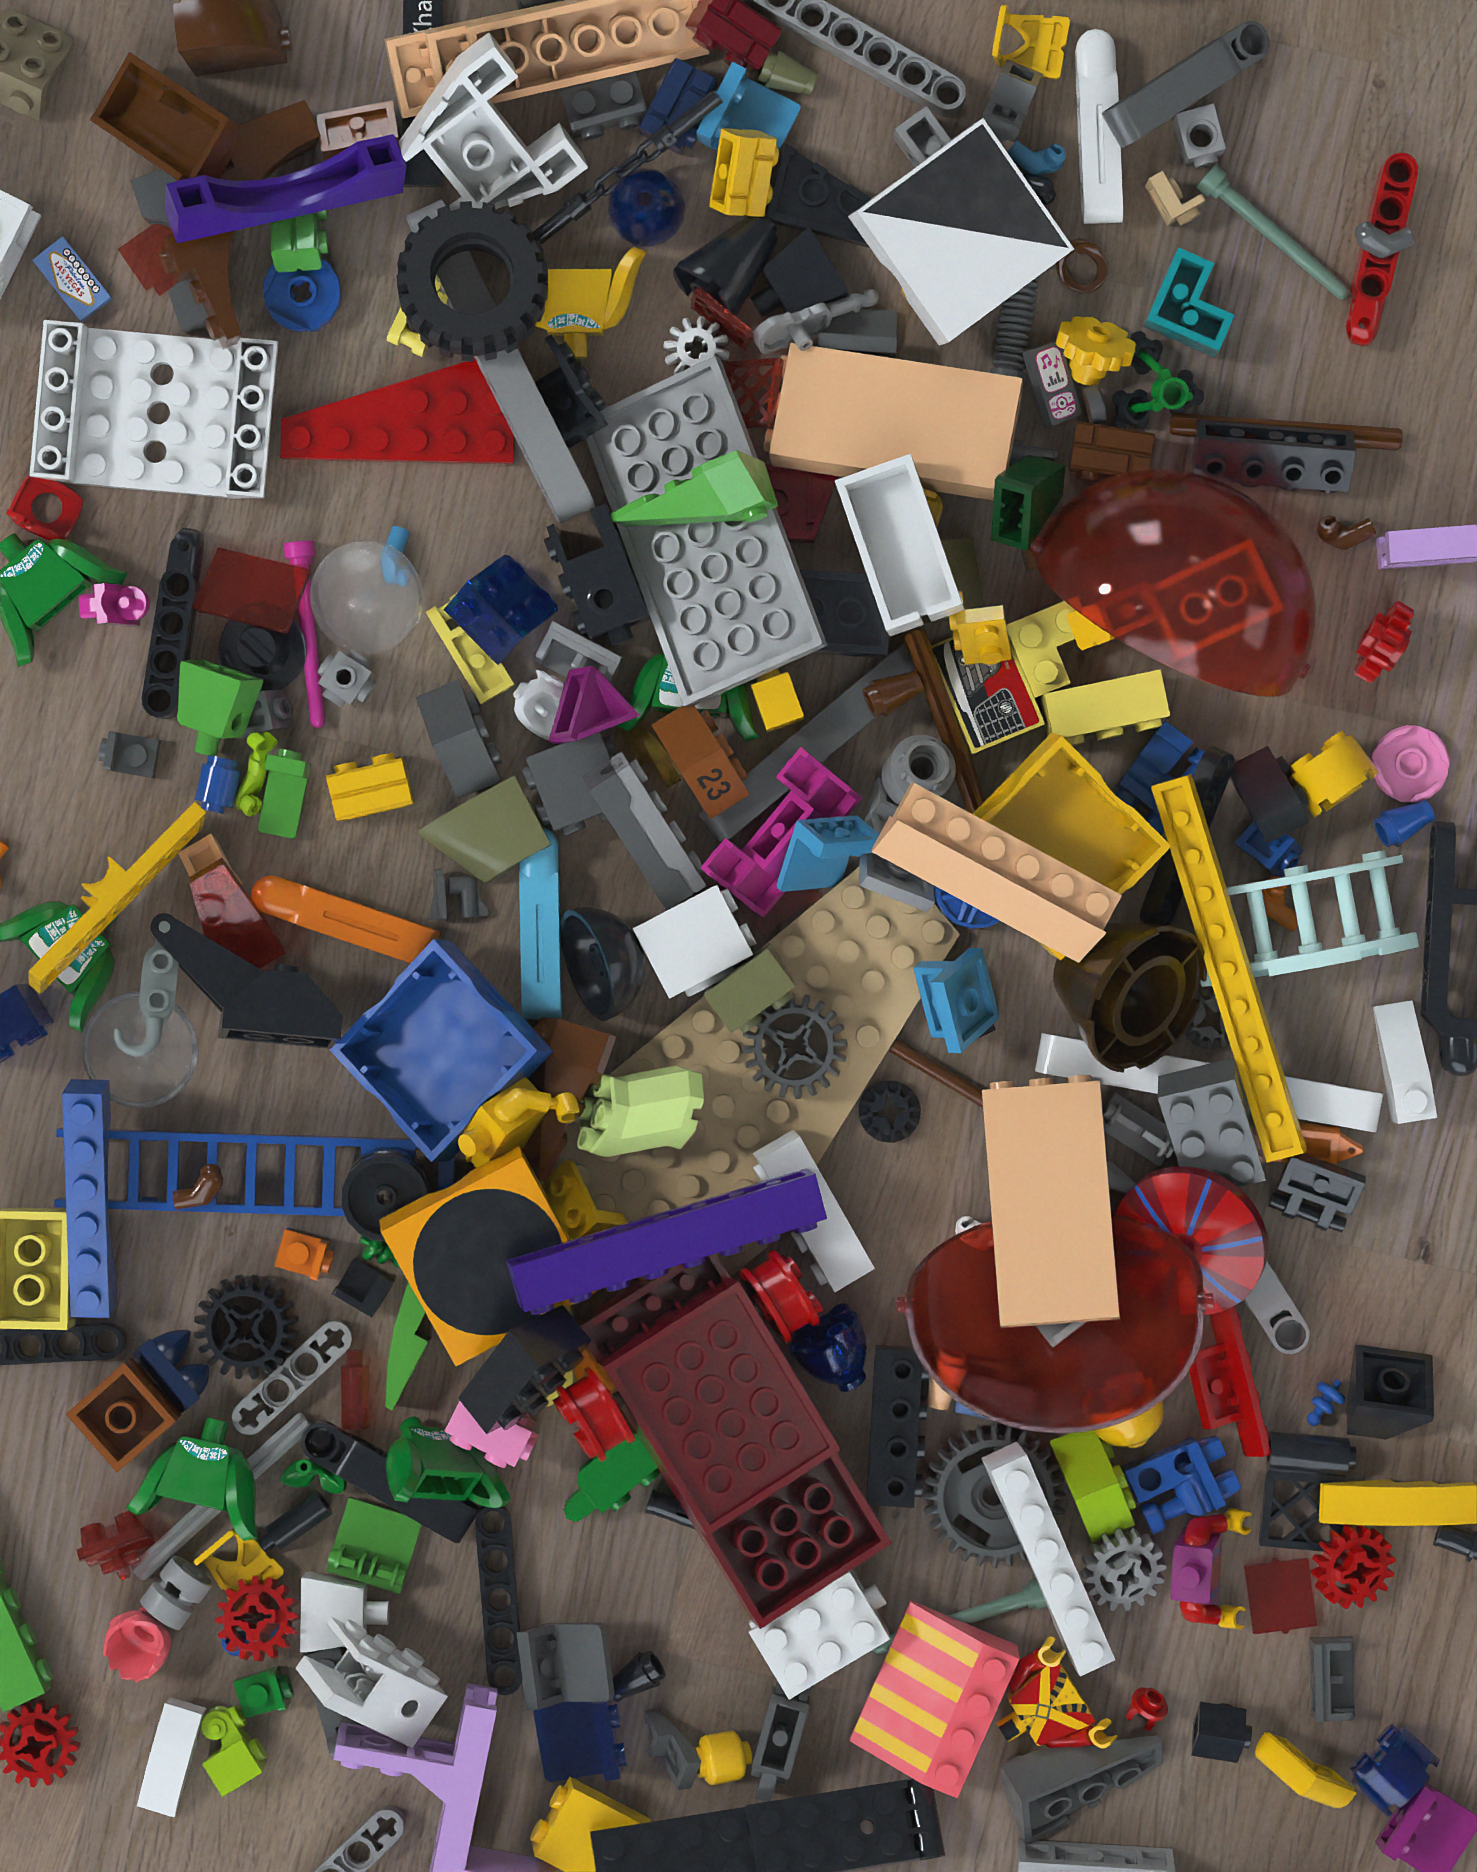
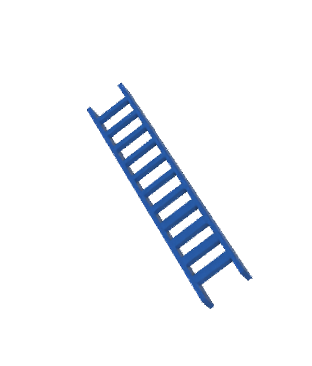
M63 1128L57 1129L56 1137H64ZM110 1129L109 1139H130L128 1199H108V1208L345 1216L342 1206H335L336 1146L361 1147V1156L366 1152L377 1149V1147L400 1148L412 1154L415 1158L416 1148L418 1147L410 1138ZM141 1140L169 1141L167 1200H157V1197H142V1200H139ZM180 1141L208 1142L207 1164L212 1163L218 1165L219 1142L247 1143L245 1203L217 1202L216 1195L214 1200L207 1205L176 1210L172 1192L173 1190H178ZM258 1143L286 1144L284 1204L256 1203ZM297 1145H324L322 1205H295ZM455 1156L448 1162L438 1163V1191L454 1184ZM66 1197L54 1199V1207L66 1208Z

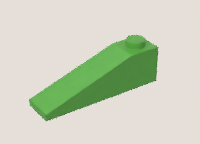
M735 450L695 467L691 470L693 475L691 479L672 480L664 484V494L644 495L611 513L610 517L612 522L625 527L743 520L749 523L765 518L768 515L767 511L777 507L778 503L765 463L739 450Z

